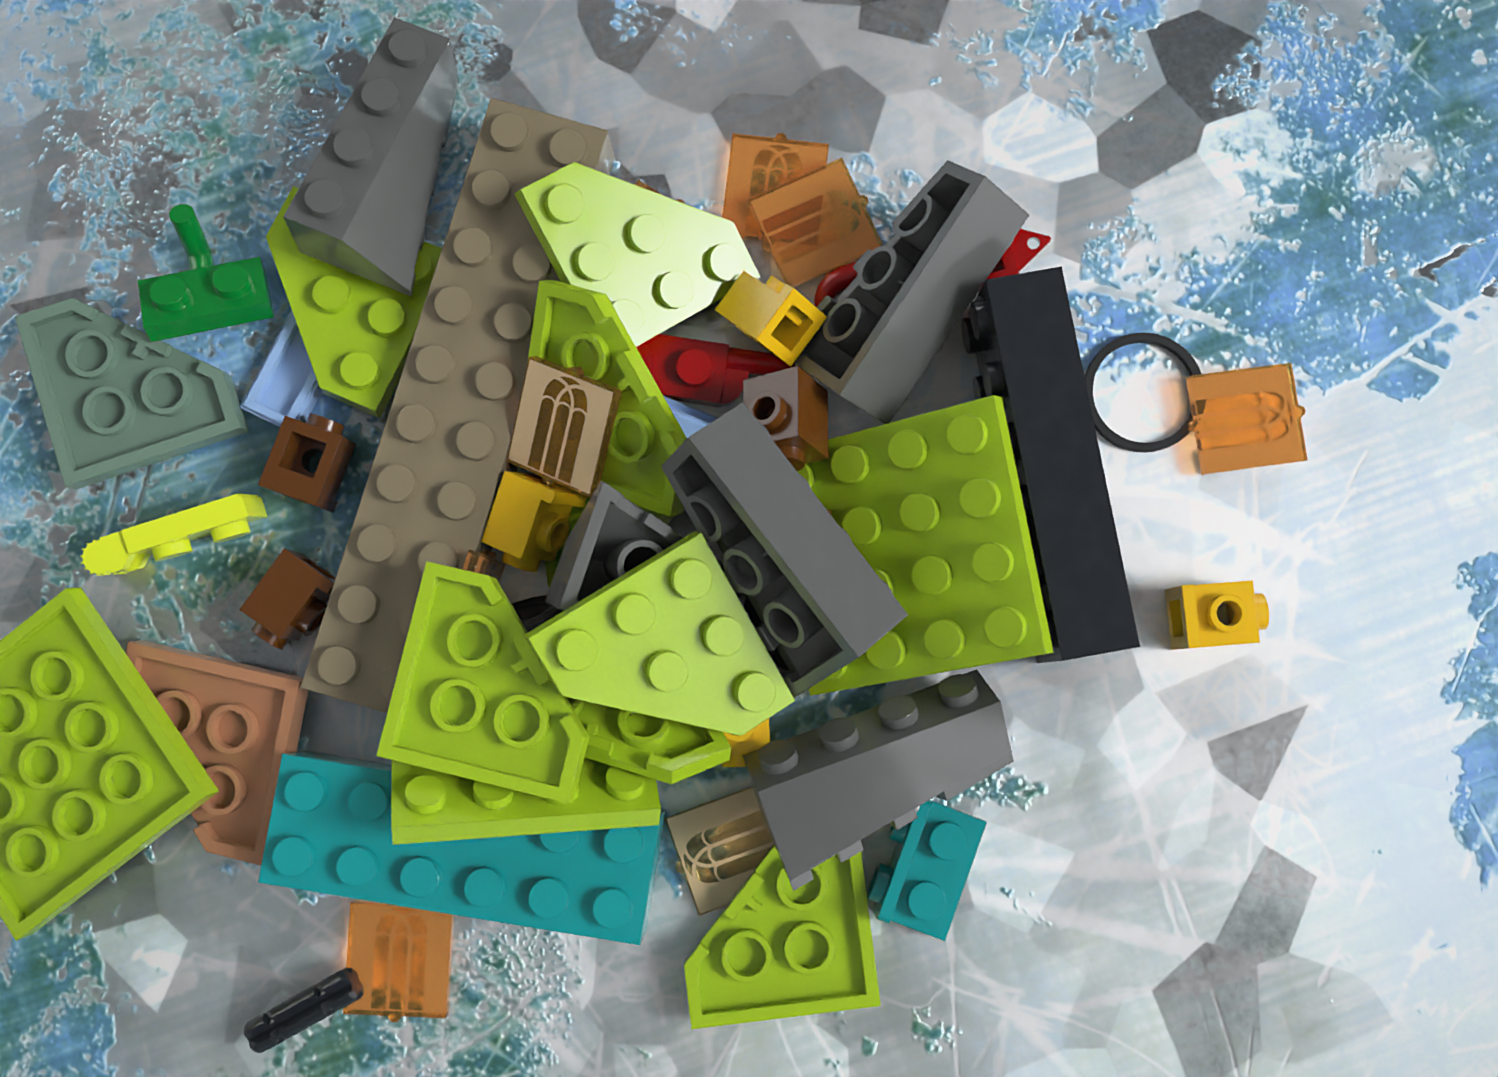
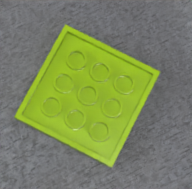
M992 395L828 439V459L806 463L803 469L797 471L809 483L812 492L827 510H832L831 516L848 533L854 546L878 577L889 586L893 596L908 614L859 658L809 688L810 696L1054 653L1002 397Z
M81 587L65 588L0 640V917L14 939L18 941L35 933L219 792Z

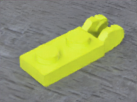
M234 494L123 529L119 532L100 537V540H93L92 543H86L87 547L82 548L84 552L83 555H80L83 559L81 564L85 565L84 569L89 570L90 574H96L97 576L111 575V573L113 575L127 574V572L143 569L151 553H153L156 562L179 557L193 551L190 541L212 535L214 543L239 538L251 533L248 523L268 516L262 497L251 494Z

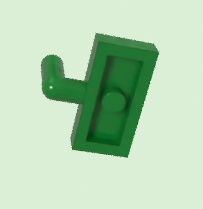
M187 204L174 206L169 212V218L187 255L189 270L137 280L143 328L150 341L155 342L273 318L274 314L268 279L261 257L214 265L211 248L193 208Z

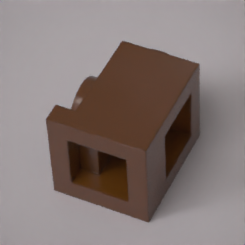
M309 413L306 423L285 416L258 485L278 494L334 513L338 503L335 501L356 444L342 436L345 426L313 413ZM323 452L316 472H311L309 468L311 457L316 453Z
M284 548L239 610L256 621L251 630L258 637L270 645L283 650L289 640L299 641L302 635L309 636L319 628L327 607L326 602L330 598L336 577L306 555Z

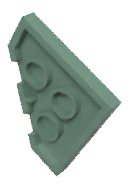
M73 297L15 316L65 487L77 490L249 432L242 409L240 408L232 376L202 360L192 357L161 340L151 342L146 333Z

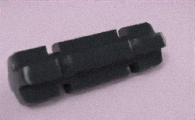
M351 967L339 970L318 984L312 985L266 1013H262L248 1021L244 1026V1035L249 1040L250 1048L256 1053H263L334 1014L336 1011L361 999L364 994V987L359 980L357 972Z

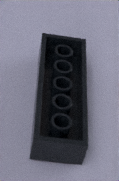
M1062 266L986 279L974 302L970 304V309L967 312L968 317L962 318V337L966 352L968 354L976 353L980 376L973 378L975 400L992 395L1002 397L1054 651V653L1036 656L1037 663L1065 661L1140 647Z

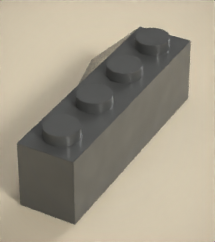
M394 17L283 216L300 253L412 297L416 280L414 270L418 252L423 248L427 229L425 220L431 195L434 196L438 180L437 166L441 148L445 147L459 84L450 38Z
M947 160L892 222L893 231L895 232L892 238L885 245L877 247L872 251L868 248L853 265V268L858 273L857 277L836 300L827 295L816 307L827 316V319L794 363L884 424L890 423L934 356L941 349L944 341L969 304L974 300L979 289L1004 252L1012 244L1014 237L1029 217V214L986 176Z
M743 402L689 436L661 466L697 531L703 534L706 542L713 543L716 541L723 553V572L735 594L745 593L761 620V623L755 629L767 651L777 648L790 671L783 679L794 698L859 658L908 615L893 596L889 586L878 577L854 546L848 533L837 524L812 492L806 479L795 470L771 439L767 429L757 421Z
M600 481L565 542L545 602L559 609L566 610L684 537L651 513L645 512L623 497V494L605 482ZM716 558L720 567L724 571L723 562ZM743 592L737 593L739 601L755 628L761 623L760 618L747 595ZM777 648L768 651L783 678L790 672Z
M977 669L965 674L949 676L938 684L905 696L889 698L881 705L845 718L832 719L821 727L786 740L772 741L761 749L742 755L760 811L793 891L813 880L811 869L835 855L842 863L864 850L861 840L887 824H891L898 830L917 819L916 812L919 810L920 805L936 796L948 801L1014 762L1001 701Z

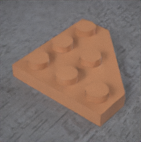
M129 641L126 649L127 656L219 790L218 793L191 812L198 825L193 830L206 852L261 866L282 754L297 752L309 691L300 688L303 677L148 641Z

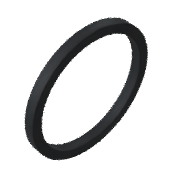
M1154 333L1128 334L1111 341L1102 348L1093 358L1086 371L1085 382L1095 429L1107 441L1122 449L1141 453L1160 451L1178 443L1195 427L1196 420L1193 406L1185 424L1167 439L1143 443L1123 438L1104 423L1095 406L1093 384L1100 364L1111 352L1120 347L1134 343H1148L1160 346L1173 353L1184 364L1191 379L1203 376L1191 354L1174 340ZM1205 400L1194 401L1196 415L1202 414Z

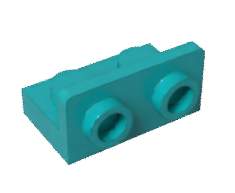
M928 800L920 805L919 810L916 812L917 819L898 830L891 825L888 839L897 843L889 865L887 866L882 863L877 865L868 889L867 899L875 902L872 911L876 919L888 924L890 921L945 941L987 822L938 802Z

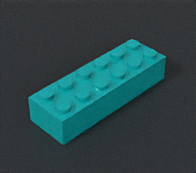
M311 751L282 754L258 883L641 945L647 930L666 809L661 808L660 823L655 826L393 845L391 829V764Z

